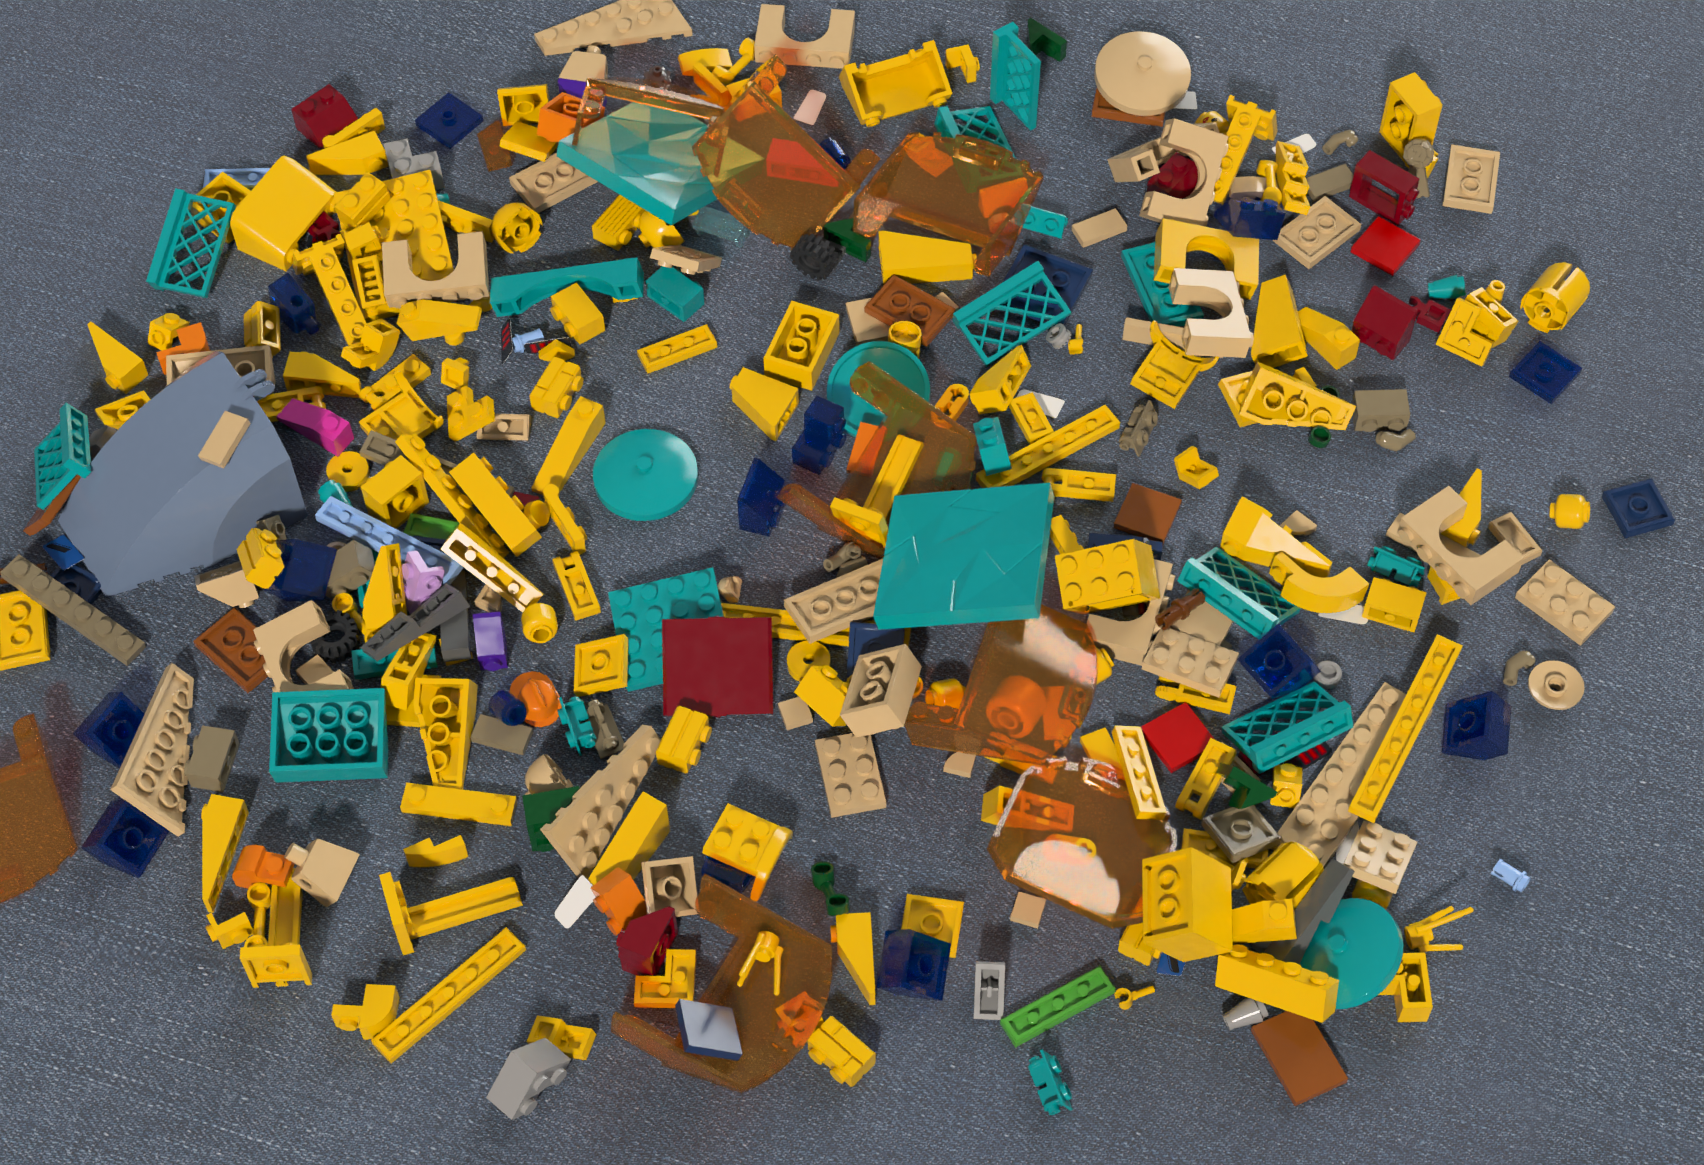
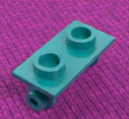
M1018 204L1015 226L1062 239L1064 227L1066 228L1068 218L1064 214H1057L1029 206V204Z
M1374 546V554L1377 556L1376 558L1371 556L1367 566L1371 567V571L1389 578L1392 569L1397 570L1394 577L1395 581L1408 587H1412V585L1418 587L1421 577L1417 576L1418 573L1425 574V567L1421 566L1422 562L1408 556L1406 559L1396 555L1397 552L1389 547L1382 546L1380 549Z
M575 696L569 699L568 703L564 704L562 697H559L562 708L557 709L562 725L568 724L570 731L565 732L570 748L576 746L578 754L581 756L580 748L584 746L585 748L594 747L597 739L590 721L582 724L579 723L589 719L584 701Z
M1043 1049L1040 1050L1043 1058L1040 1059L1039 1056H1035L1029 1059L1030 1065L1028 1069L1036 1087L1045 1083L1047 1087L1037 1091L1044 1111H1048L1049 1115H1055L1060 1112L1059 1107L1061 1106L1070 1111L1073 1110L1069 1101L1072 1099V1094L1068 1085L1065 1082L1062 1083L1059 1075L1062 1072V1068L1055 1055L1051 1056Z

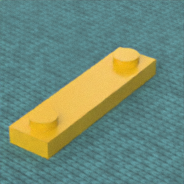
M1115 725L1112 730V736L1136 819L1163 820L1167 812L1141 727Z
M406 782L400 809L402 813L512 826L518 801L516 796Z

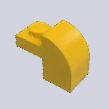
M382 318L364 324L361 341L343 347L341 357L349 361L354 367L360 369L368 366L376 371L385 365L392 356L398 342L400 330Z
M366 984L363 1006L333 1004L331 1016L335 1026L345 1031H354L356 1028H359L363 1040L373 1039L396 1019L400 999L396 986Z

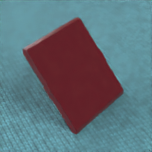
M714 616L700 619H662L663 716H673L677 706L691 709L693 712L697 711L706 715L716 716L717 718L738 714H773L772 617L725 618Z

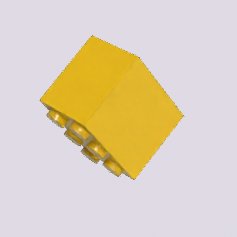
M1130 539L1055 555L1064 610L1088 614L1160 599L1151 545Z
M1192 847L1142 859L1143 943L1182 962L1233 952L1231 868Z

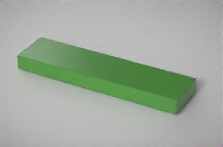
M1098 966L1000 1020V1025L1016 1048L1114 994L1116 988L1101 966Z

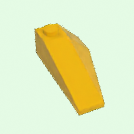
M1257 362L1246 385L1239 415L1263 425L1277 424L1291 427L1322 426L1327 429L1346 430L1356 406L1284 372Z
M1243 496L1241 497L1223 532L1221 549L1227 554L1236 556L1243 561L1268 567L1272 566L1274 557L1283 552L1308 574L1322 578L1329 577L1332 561L1308 542L1300 543L1291 534L1293 530L1285 525L1281 528L1270 519L1273 514Z
M415 678L413 706L418 717L421 729L420 734L424 741L433 786L463 790L471 735L476 715L478 685L470 679Z

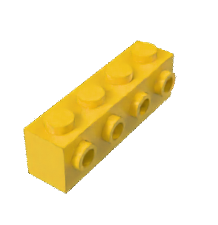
M472 453L449 471V473L515 556L518 557L542 538L537 531L540 525L531 514L528 517L523 514L521 510L525 507L516 495L510 498L506 493L509 487L500 476L496 479L490 472L494 468L486 458L479 459L475 453Z
M1238 944L1233 945V952L1218 955L1216 987L1321 1023L1335 1012L1339 980L1329 977L1325 972L1311 971L1302 968L1297 963L1284 962L1266 953L1259 954Z

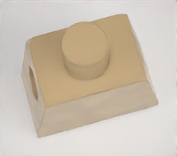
M593 45L589 46L586 52L574 51L559 78L602 84L606 86L607 90L608 67L606 56L601 54L600 48Z
M315 839L305 849L292 843L286 851L284 858L297 865L291 879L322 905L328 907L338 901L360 854L324 840Z

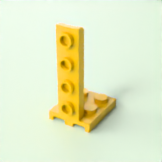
M1232 95L1229 96L1226 103L1228 121L1230 122L1226 133L1228 136V151L1225 157L1222 158L1220 165L1222 168L1221 176L1215 183L1213 190L1215 192L1214 202L1222 205L1228 196L1253 136L1261 140L1270 139L1274 141L1277 134L1275 110L1271 109L1268 112L1257 108L1258 104L1250 101L1247 104L1239 102Z
M340 233L336 235V238L329 241L317 242L312 244L311 248L300 252L298 250L294 251L293 268L296 275L303 273L306 276L315 272L344 339L349 346L361 341L364 324L367 323L340 265V258L343 257L345 243Z
M900 434L897 435L863 507L858 506L851 499L844 498L841 500L834 497L830 508L840 532L846 533V531L855 533L859 535V539L867 542L874 540L882 543L885 548L888 534L887 522L891 515L894 496L901 494L924 446L923 442Z
M293 868L286 887L272 885L268 946L253 944L250 947L240 948V960L253 988H259V983L276 982V986L281 987L288 986L289 981L304 980L306 985H312V972L300 945L303 889L291 879L296 868Z
M391 872L379 875L391 921L403 956L414 953L412 939L523 906L514 877L505 878L408 908L400 881L394 882Z

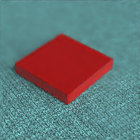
M1378 216L1354 243L1351 253L1393 276L1417 249L1421 240Z
M1187 702L1141 726L1145 740L1170 773L1200 758L1210 738L1214 739Z

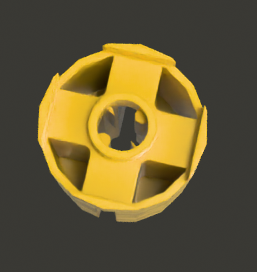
M1555 263L1543 272L1521 300L1520 309L1524 308L1525 314L1530 319L1528 323L1532 327L1548 333L1550 330H1562L1586 301L1590 292V282L1581 269L1577 267L1566 281L1565 278L1572 269V264Z
M1292 841L1282 843L1244 880L1246 886L1242 891L1250 904L1260 901L1292 898L1295 910L1322 874L1324 868L1322 863L1319 862L1318 857L1309 848Z

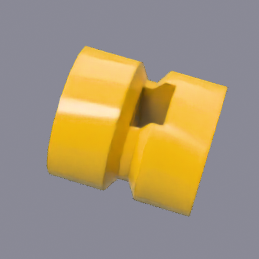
M896 322L889 328L888 342L905 347L919 359L921 329L913 322Z

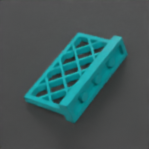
M1011 22L993 31L990 99L994 104L1003 101L1031 131L1036 128L1041 61L1018 38L1019 27L1014 22Z
M948 106L938 107L934 125L948 155L953 159L954 167L967 194L977 193L978 187L1003 184L1024 178V174L990 106L951 112ZM986 115L989 121L985 123L976 119V117ZM955 119H962L966 121L967 124L965 126H962L956 123ZM971 124L983 129L981 133L969 129ZM988 131L996 135L997 139L993 140L984 136V134ZM964 134L976 139L975 142L972 144L964 140ZM978 143H985L991 146V148L987 151L977 146ZM994 149H998L1004 152L1006 156L1002 158L992 152ZM972 152L983 156V160L979 161L971 156ZM990 159L1000 165L998 168L986 164L987 160ZM1005 166L1012 169L1014 173L1008 174L1001 171V169ZM981 169L993 174L992 177L982 178L980 174Z
M175 188L146 282L156 290L164 291L166 289L207 298L230 227V219L236 205L227 201L189 194L185 190ZM193 201L202 203L205 210L195 216L190 212ZM220 207L226 208L225 217L216 221L211 212ZM209 215L213 224L200 230L196 221ZM193 224L198 233L185 239L183 235L184 229ZM217 229L219 233L218 239L208 244L204 235ZM201 238L206 247L193 253L189 244ZM186 247L191 256L178 263L176 259L177 252ZM209 252L212 257L211 261L201 268L197 258ZM194 261L198 271L186 277L182 267ZM179 270L183 280L176 284H169L170 275ZM202 275L204 279L202 290L193 289L190 282Z
M1039 261L953 313V323L957 329L960 328L986 367L1010 353L1017 346L1025 344L1071 315L1070 309L1043 272L1044 268ZM1042 281L1047 288L1046 297L1031 294L1032 286ZM1016 296L1027 298L1025 310L1010 307L1011 299ZM1030 299L1045 302L1042 313L1027 311ZM1047 302L1058 304L1063 312L1057 316L1045 314ZM995 309L1006 311L1004 323L990 321V312ZM1009 312L1023 315L1021 327L1006 324ZM1026 316L1041 318L1040 326L1036 329L1025 328ZM974 322L985 324L982 336L971 334L967 327ZM987 325L1002 328L1000 340L985 337ZM1005 329L1019 331V339L1013 343L1003 341ZM984 342L999 345L997 353L988 358L982 350Z
M65 403L59 409L60 422L34 449L37 507L42 510L50 504L77 474L85 479L92 472L88 417L68 403Z
M1217 546L1198 559L1193 557L1188 559L1177 580L1190 591L1198 588L1199 592L1202 591L1205 595V601L1262 642L1268 640L1272 631L1297 615L1301 610L1300 607L1285 600L1281 596V591ZM1216 557L1218 560H1220V561L1223 562V563L1214 562V559H1213V558ZM1217 571L1227 572L1228 576L1218 574ZM1235 574L1241 575L1244 578H1238ZM1239 586L1249 588V591L1239 589ZM1256 589L1262 590L1267 594L1258 593ZM1260 601L1268 602L1271 606L1261 605ZM1278 604L1284 605L1288 609L1279 608Z
M1314 681L1222 726L1221 729L1222 734L1252 761L1253 769L1260 774L1354 726L1351 706L1345 700L1339 703ZM1312 693L1318 696L1317 699H1304V697ZM1295 706L1294 711L1281 710V708ZM1314 707L1313 712L1300 711V708ZM1320 708H1328L1322 712H1319ZM1263 717L1271 718L1270 722H1259L1257 720ZM1278 718L1291 719L1290 723H1277ZM1297 719H1304L1296 724ZM1248 729L1247 734L1234 733V731ZM1254 730H1267L1266 735L1253 734ZM1273 731H1281L1275 735H1272ZM1250 742H1255V743H1256V744H1254V745H1252V746H1249V743H1250Z

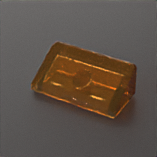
M499 120L477 134L488 172L512 166L509 150L499 146L500 140L504 136Z

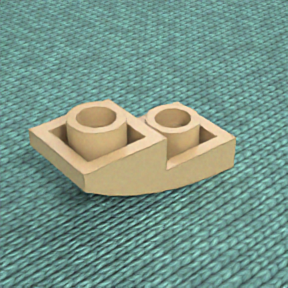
M1254 176L1235 177L1229 191V197L1238 202L1243 201L1252 204L1255 197L1262 198L1263 192L1267 188L1266 178Z

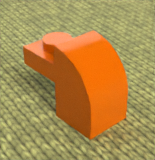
M201 322L176 330L181 345L156 352L164 375H167V355L210 351Z
M248 845L243 847L232 878L236 886L247 889L259 882L286 887L295 863L284 858L285 855L267 852L264 846Z

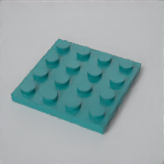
M713 567L608 592L616 635L625 634L628 637V676L626 687L628 692L663 684L662 619L724 617Z

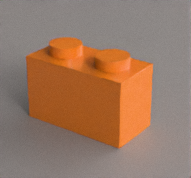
M618 867L590 888L595 895L593 899L595 906L601 913L606 914L609 919L606 921V924L616 936L622 929L626 930L631 920L647 915L646 901L631 875Z

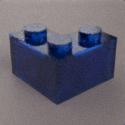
M816 395L804 413V430L792 447L793 464L818 475L821 474L825 467L828 468L831 465L837 448L841 449L847 437L844 431L846 425L844 407Z

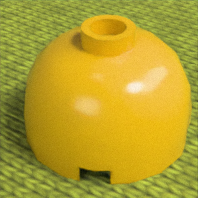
M509 203L501 207L494 215L491 223L492 235L498 245L505 251L512 254L516 251L522 253L534 246L541 235L539 228L540 224L542 225V219L535 210L524 203Z
M646 210L642 212L638 223L641 234L638 237L646 248L650 245L653 248L667 245L679 246L685 242L674 225L666 223Z

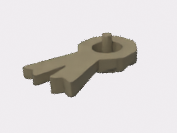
M1416 138L1405 145L1403 158L1410 167L1408 172L1420 179L1417 188L1419 190L1418 199L1422 196L1430 197L1425 167L1433 161L1434 148L1428 140Z

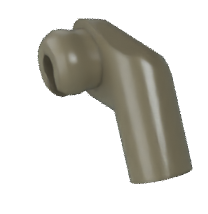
M1352 130L1333 134L1322 146V150L1327 155H1331L1344 142L1348 147L1355 145L1358 142V137Z
M1411 429L1405 430L1400 435L1381 431L1376 435L1375 440L1383 448L1399 451L1415 440L1416 436Z
M853 542L845 543L835 555L823 561L824 568L831 572L839 568L841 564L857 559L861 555L860 546L855 545Z
M865 556L841 564L836 578L868 565Z
M1524 650L1509 658L1505 663L1503 683L1509 686L1516 685L1519 669L1522 667L1526 669L1533 667L1535 657L1529 651Z

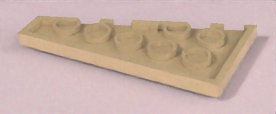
M619 0L535 33L534 37L543 54L547 56L574 52L575 48L610 44V47L644 43L649 38L662 37L663 40L671 39V35L684 34V37L692 36V29L672 0Z
M171 663L164 670L110 790L179 837L185 833V823H182V815L186 810L184 786L188 784V778L184 774L186 761L189 759L190 746L187 745V734L191 732V723L188 722L189 709L192 708L194 678Z
M642 725L624 743L623 750L618 755H612L607 760L608 766L603 771L598 770L573 795L572 803L567 808L561 807L555 814L556 819L551 824L546 823L540 829L577 878L583 875L587 879L656 756V750L661 739L652 726Z

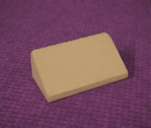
M495 414L494 422L477 430V439L529 441L531 415Z

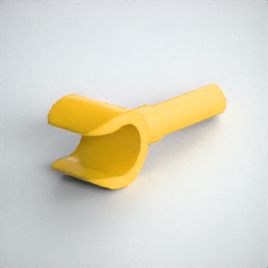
M1081 324L1076 325L1075 339H1070L1068 342L1070 355L1083 353Z
M1153 986L1130 992L1127 988H1119L1114 995L1116 999L1122 996L1128 997L1126 1001L1119 1003V1007L1126 1010L1132 1006L1134 1000L1154 993L1155 989Z

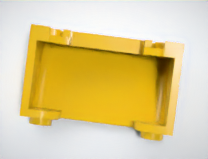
M934 40L923 43V49L916 51L912 49L909 50L908 54L867 66L865 63L860 64L859 68H857L856 63L844 65L839 79L861 125L866 124V127H873L878 125L880 120L932 105L934 108H938L948 103L947 100L951 97L952 91Z
M285 155L281 156L238 205L231 216L230 226L237 249L287 272L293 264V252L299 251L297 243L323 211L329 216L336 213L334 208L336 205L334 193L336 191L296 160Z

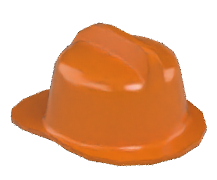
M531 671L515 678L511 683L510 695L524 722L534 727H545L554 723L559 718L557 709L562 708L559 700L560 696L548 676L540 672Z

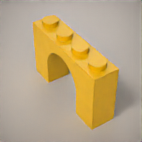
M1162 219L1155 238L1154 281L1170 284L1174 268L1185 269L1186 253L1201 250L1219 258L1224 264L1226 271H1233L1236 282H1239L1240 298L1251 300L1258 286L1259 237L1176 220Z

